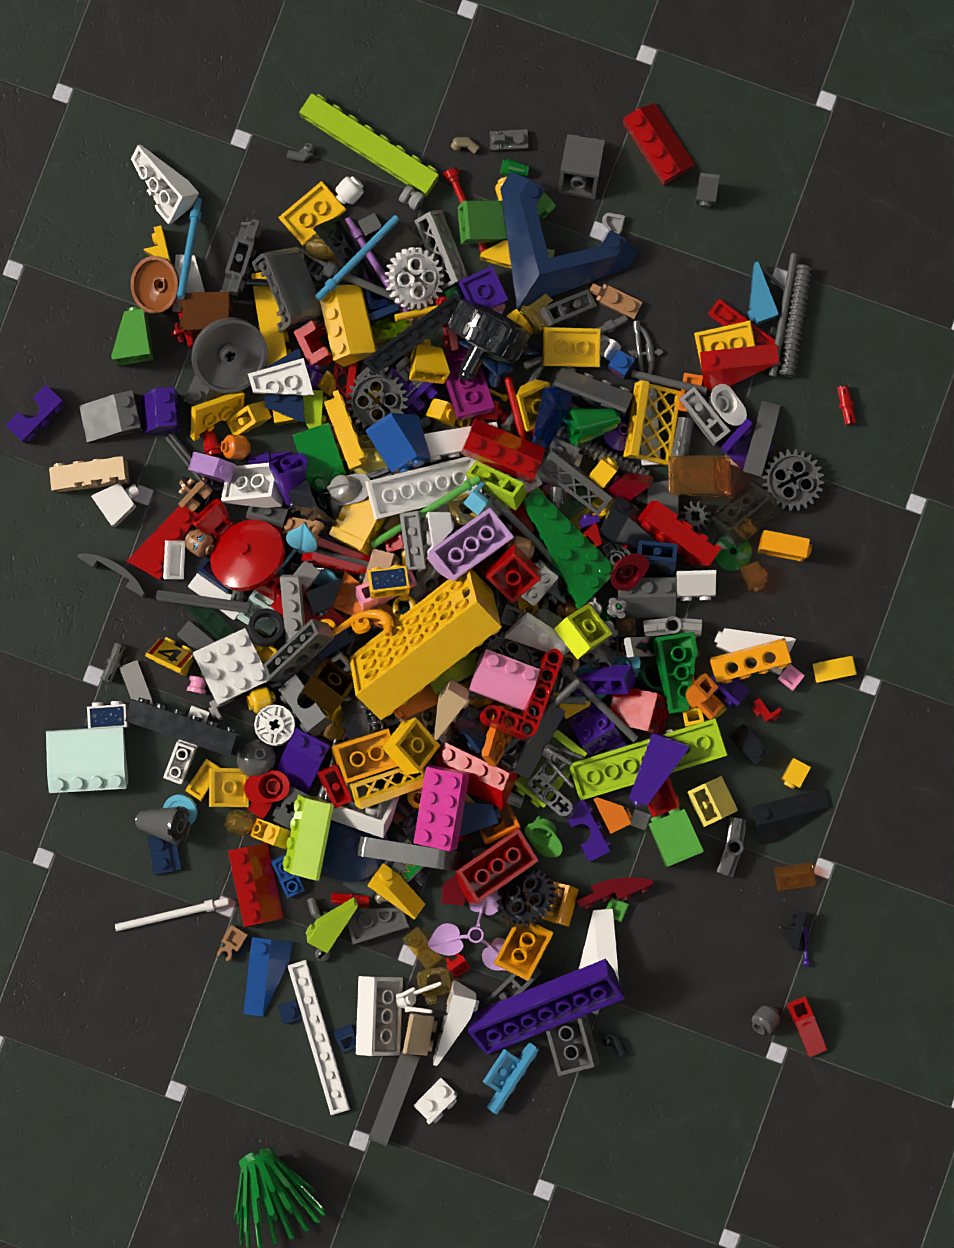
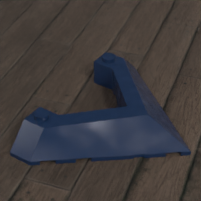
M512 172L508 174L500 188L517 309L629 269L639 253L627 239L610 229L597 247L549 258L536 204L544 193L545 188L528 178Z

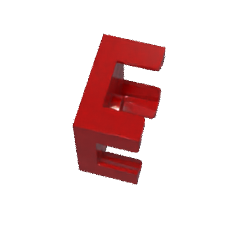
M311 321L294 331L310 366H326L333 362L332 352H328L319 338L327 333L325 322L316 326V322Z

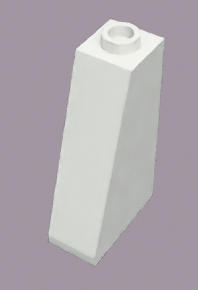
M724 628L723 632H718L714 642L717 643L716 648L730 653L786 638L789 652H791L796 639ZM768 652L764 656L767 661H774L776 658L772 652ZM750 657L746 660L754 665L757 664L755 658ZM777 667L769 668V672L778 676L782 672V669H777Z

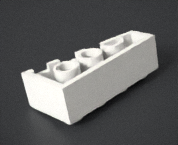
M497 422L487 423L498 428ZM471 426L424 434L431 456L424 463L454 459L462 456L463 454H460Z

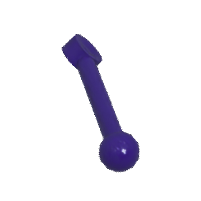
M803 926L802 933L805 957L803 965L805 967H809L811 964L810 960L808 959L807 933L809 929L808 927Z

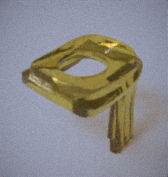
M546 293L531 305H523L519 311L531 325L536 335H541L544 327L542 320L536 313L553 301Z
M463 493L447 503L454 521V529L450 534H453L460 524L466 525L477 517L473 511L471 514L466 515L459 510V504L465 502L469 496L467 493Z
M446 967L426 969L417 974L419 989L429 986L427 978L431 974H437L442 979L441 986L421 993L425 996L427 1005L436 1004L437 995L446 994L451 991L450 975Z

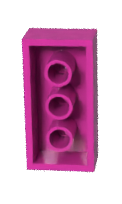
M435 765L426 767L414 844L447 851L457 849L470 776L469 772Z

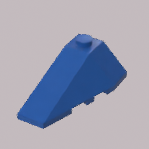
M252 937L243 1014L263 1017L290 962L292 942Z

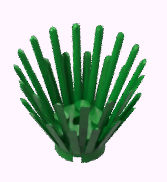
M271 1148L260 1149V1154L255 1156L252 1152L239 1161L241 1173L234 1221L237 1219V1225H240V1246L243 1245L244 1233L246 1232V1248H250V1191L258 1248L263 1246L260 1228L263 1224L260 1197L274 1246L278 1244L272 1218L274 1221L278 1220L276 1209L289 1239H294V1234L278 1196L288 1214L294 1213L305 1232L309 1231L307 1224L285 1187L291 1192L300 1206L304 1207L314 1222L320 1223L317 1216L291 1182L322 1216H325V1213L322 1211L325 1209L303 1187L304 1185L311 1192H315L312 1186L278 1158L275 1150Z

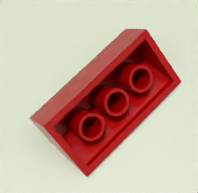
M655 103L640 107L623 118V125L663 186L695 167L694 162Z
M474 418L460 454L531 484L541 464L545 448Z
M452 742L443 743L437 758V766L470 773L467 787L468 793L504 809L518 773L499 764L497 766H489L482 756Z
M520 829L514 830L456 871L459 887L469 903L478 904L538 862L537 857Z
M268 843L228 851L244 927L283 919Z

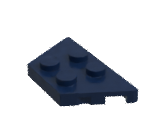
M296 349L264 369L301 359V350ZM264 394L265 407L267 409L305 423L303 395Z

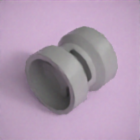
M408 184L400 195L399 201L403 204H409L411 209L416 210L425 194L420 191L416 192Z

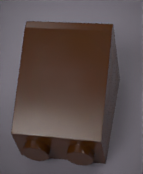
M229 291L185 293L184 299L180 300V309L183 311V318H180V328L188 336H198L206 326L216 320L235 317V302Z

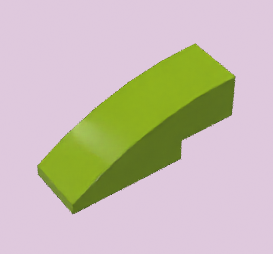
M477 651L460 659L451 669L440 674L437 680L429 683L436 696L440 694V691L450 679L460 684L474 675L478 663L475 660L477 655H479Z

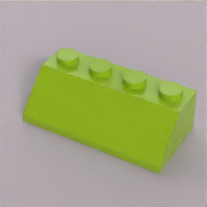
M298 794L297 800L294 803V818L290 823L291 833L287 839V853L283 859V870L293 875L319 881L333 813V804L320 797Z

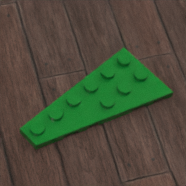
M536 488L522 503L531 521L535 523L541 540L544 541L548 548L547 551L560 577H563L568 587L567 590L572 595L576 603L575 605L579 610L610 579L613 565Z

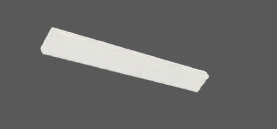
M307 960L288 965L330 1114L334 1115L350 1110Z

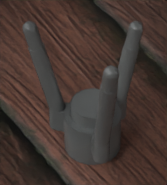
M547 744L542 751V756L547 759L546 763L552 766L571 788H574V784L554 762L557 763L561 760L568 765H572V762L563 757L562 753L579 759H583V756L564 749L559 745Z

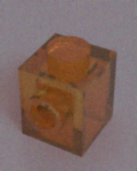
M758 561L740 568L739 572L748 591L753 589L756 592L765 588L764 584L767 583L766 578L769 576L765 567L761 568Z

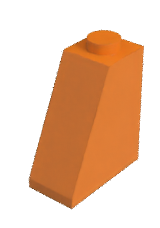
M427 684L420 693L413 695L406 704L400 705L393 713L399 719L409 720L437 708L439 695L436 696L431 685Z

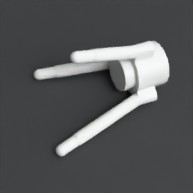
M434 983L416 991L412 987L396 995V1004L401 1009L405 1008V1012L414 1011L431 1014L432 1010L412 1007L416 1002L415 995L441 986L442 983Z

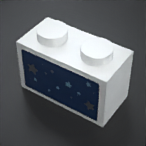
M112 701L111 705L105 706L103 702L92 703L91 707H87L88 728L122 726L123 728H129V722L125 721L128 705L123 704V701Z

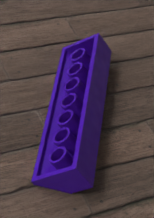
M605 958L473 1012L471 1019L467 1023L468 1033L487 1055L624 1000L625 996L614 969Z

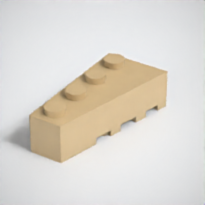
M123 456L94 459L89 462L75 461L69 465L57 463L54 464V467L49 468L51 490L54 493L109 487L117 483L121 485L130 484L128 462Z

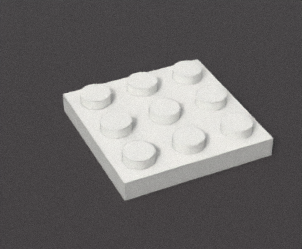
M245 628L193 652V656L217 705L269 681L263 664Z

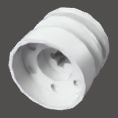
M270 705L260 710L256 716L254 726L256 734L262 741L271 746L278 747L289 742L297 727L294 716L285 707ZM278 720L279 729L275 728L272 730L271 722L275 723Z

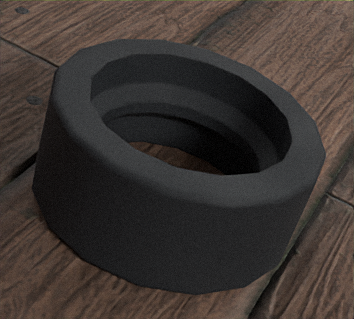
M269 608L259 609L249 619L248 635L252 642L258 646H273L282 638L285 628L284 620L275 610ZM267 617L274 620L277 624L276 634L271 638L259 636L255 631V623L258 619Z

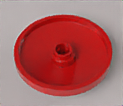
M261 520L239 522L224 531L214 544L211 552L212 571L221 584L235 591L257 589L273 579L280 570L285 558L283 538L275 527Z

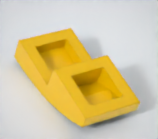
M853 656L813 664L816 683L857 675Z

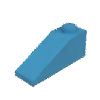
M755 262L753 266L750 311H748L750 321H754L756 326L773 320L779 315L759 262Z

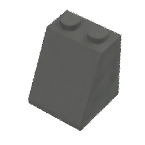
M567 134L560 171L559 194L595 199L605 140Z

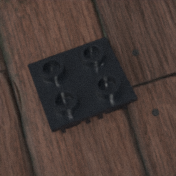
M360 699L345 701L340 704L348 739L385 730L384 720H380Z

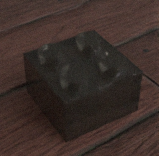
M399 221L371 250L388 265H393L390 259L397 258L396 253H402V249L408 250L411 247L415 249L421 248L423 241Z

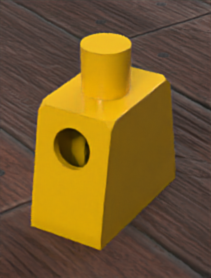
M424 339L420 342V345L415 347L411 354L409 380L444 384L450 374V370L443 349L431 346V341Z

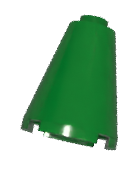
M567 409L565 421L569 420V426H566L572 445H575V447L581 446L616 429L620 423L619 413L615 412L614 409Z

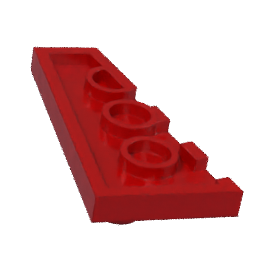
M179 506L135 551L127 562L161 580L164 574L165 540L183 541L193 525L191 523L192 519L198 513L189 510L185 506L183 508Z

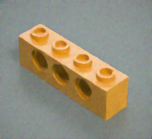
M786 638L710 659L716 682H721V684L730 683L733 681L732 678L740 677V679L751 677V673L754 672L759 674L767 673L770 671L769 668L773 667L782 669L788 667V663L792 661ZM772 652L776 658L774 661H767L764 657L765 654ZM750 657L755 658L757 664L752 667L748 666L746 660ZM729 663H736L738 669L734 672L728 670L727 665Z

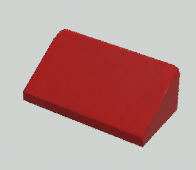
M596 522L581 532L596 548L602 544Z

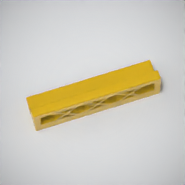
M336 390L333 392L335 398L324 402L348 467L350 471H353L369 463L347 410L344 398Z
M397 767L350 784L355 805L364 809L422 788L425 769L421 770V775L412 777L406 775ZM395 773L403 774L404 776L400 783L395 784L391 781ZM377 780H385L386 783L383 789L377 790L373 788ZM367 786L366 794L359 797L356 787Z

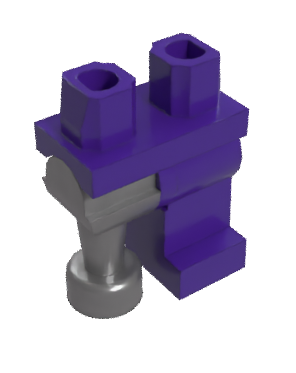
M405 356L396 365V368L399 371L405 370L409 375L410 359ZM394 368L385 375L388 376L389 373H393L392 380L396 377L399 378L397 384H404L401 391L407 390L403 397L409 399L404 401V403L408 407L411 406L418 413L426 406L419 399L424 393L430 400L438 394L433 383L413 380L406 382Z

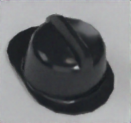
M648 660L642 661L640 672L635 678L639 687L644 691L656 690L664 693L657 664Z

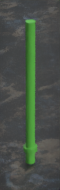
M476 475L470 480L466 479L463 481L464 484L419 511L420 519L424 518L428 512H434L467 490L471 491L472 487L481 482L480 477ZM401 523L371 541L370 544L373 549L402 532Z

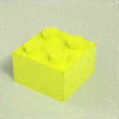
M590 604L567 616L554 628L577 659L601 645L612 635V632Z

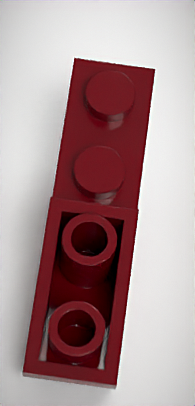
M634 877L606 880L591 885L593 893L576 900L579 908L583 907L585 910L594 906V901L601 899L603 902L612 898V893H615L617 899L622 898L625 901L632 898V893L638 890L640 893L650 890V885L653 884V881Z

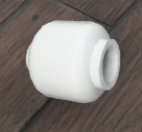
M354 176L345 177L336 187L337 199L343 204H346V202L354 204L364 193L362 188L364 185Z

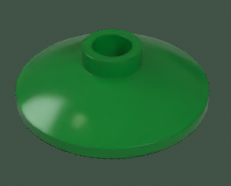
M729 533L718 539L716 544L722 548L716 555L715 561L721 568L727 571H738L749 563L752 556V548L744 536ZM731 548L737 550L735 555L730 554Z

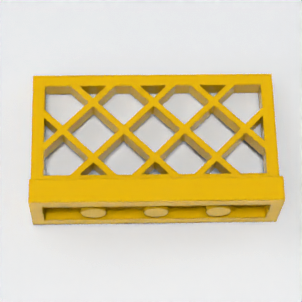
M644 380L635 383L628 424L629 432L626 438L623 457L636 458L665 466L670 465L681 391L649 384L648 381ZM649 389L655 390L659 396L654 401L649 397ZM667 394L675 395L674 403L670 406L664 398ZM661 399L666 409L659 413L654 403ZM651 406L656 416L649 420L646 415V409ZM666 411L671 415V422L666 424L661 416ZM656 418L663 425L658 431H656L651 423ZM646 425L649 426L653 433L648 438L643 433V428ZM664 429L669 435L666 442H663L658 434ZM654 436L660 444L656 449H653L649 443V440ZM644 443L650 451L646 456L639 454L640 447ZM663 448L666 453L665 460L659 459L656 451Z

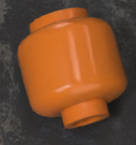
M227 435L221 443V451L227 459L242 460L250 453V442L243 435Z

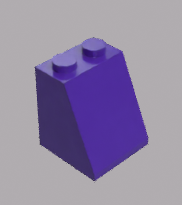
M174 387L155 388L141 396L144 435L182 432L179 394Z

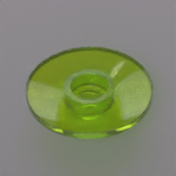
M395 317L378 321L371 327L373 337L391 340L408 328L407 320L396 322Z

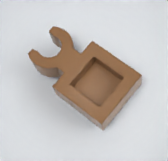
M231 925L221 941L226 945L218 950L217 955L220 956L223 951H226L228 953L226 961H229L232 958V950L239 951L248 934Z

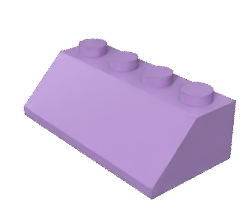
M488 508L429 550L427 559L439 574L453 582L511 541L514 536L492 509Z

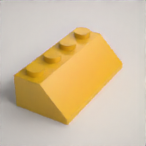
M338 285L333 292L330 291L320 301L333 361L346 367L370 356L376 351V346L362 287L358 285Z

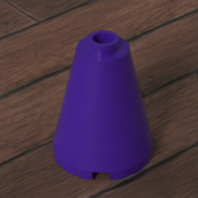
M286 451L272 457L271 463L269 461V469L284 503L291 506L289 491L305 481L307 458L300 452L296 455L292 454V451Z

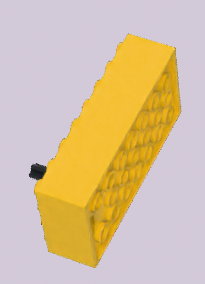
M471 568L453 582L448 579L394 622L391 637H386L385 630H383L349 657L356 696L382 720L390 716L400 705L406 704L413 695L420 693L427 684L437 680L444 671L451 669L457 661L465 658L471 650L475 648L479 653L483 652L488 647L485 640L491 635H495L502 627L492 589Z

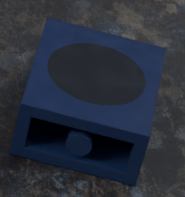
M639 540L637 554L644 555L649 561V569L644 576L673 578L678 544Z

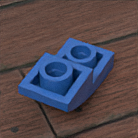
M285 854L271 860L286 897L289 898L305 891L299 876L283 870Z

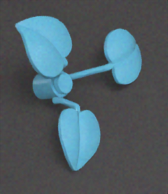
M305 523L287 533L286 540L294 549L284 560L277 575H284L282 568L297 550L302 554L311 553L317 549V541ZM326 568L325 571H320L314 583L322 586L337 580L338 577L334 572Z

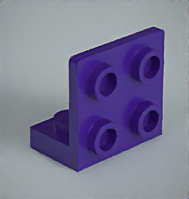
M748 419L739 426L720 449L742 470L754 433L753 423ZM770 444L769 452L773 448L772 444Z
M714 675L711 677L718 686L713 694L716 695L718 693L722 696L723 699L721 701L729 708L732 706L736 708L750 692L737 678H732L733 681L730 683L721 684V682H716Z
M595 704L568 718L573 731L589 757L594 756L623 738L615 724Z

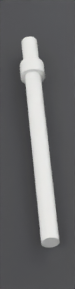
M228 898L215 901L212 899L207 900L203 904L115 924L116 931H122L202 911H215V908L228 906L229 900Z

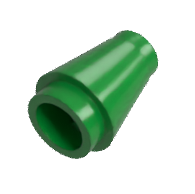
M509 158L502 160L501 175L507 177L512 172L527 177L528 165Z

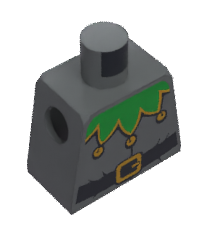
M407 839V840L404 842V843H407V844H412L409 839ZM388 860L384 862L386 866L398 873L406 883L414 879L422 886L429 879L422 871L424 866Z

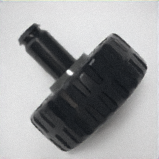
M468 299L460 300L449 321V328L471 344L460 366L461 371L458 372L460 378L471 383L475 381L474 377L478 375L483 365V360L486 359L488 353L511 361H517L530 338V332L517 322L491 308Z

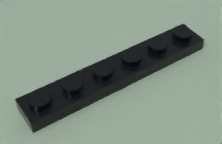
M457 293L453 294L365 358L363 362L371 373L375 376L448 323L461 300Z

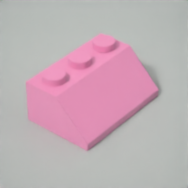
M485 649L480 654L469 690L523 711L535 688L540 669Z

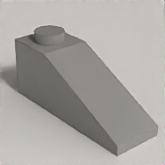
M695 387L679 398L713 446L729 435L730 430Z

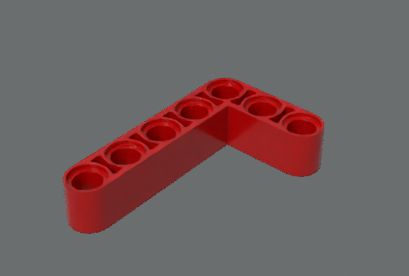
M550 649L543 655L538 668L540 672L535 688L521 716L496 705H489L480 714L481 722L486 726L521 740H528L534 736L563 660L562 653L558 649ZM548 656H554L556 663L550 662ZM542 673H547L550 677V680H544L542 677ZM536 690L543 693L542 699L536 696ZM529 708L535 709L537 716H532L529 713ZM487 711H491L494 714L495 718L493 720L487 717ZM506 718L512 721V727H508L505 724ZM523 726L530 728V734L524 733Z

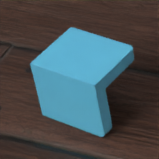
M482 481L463 503L477 516L491 502L480 492V489L485 484Z

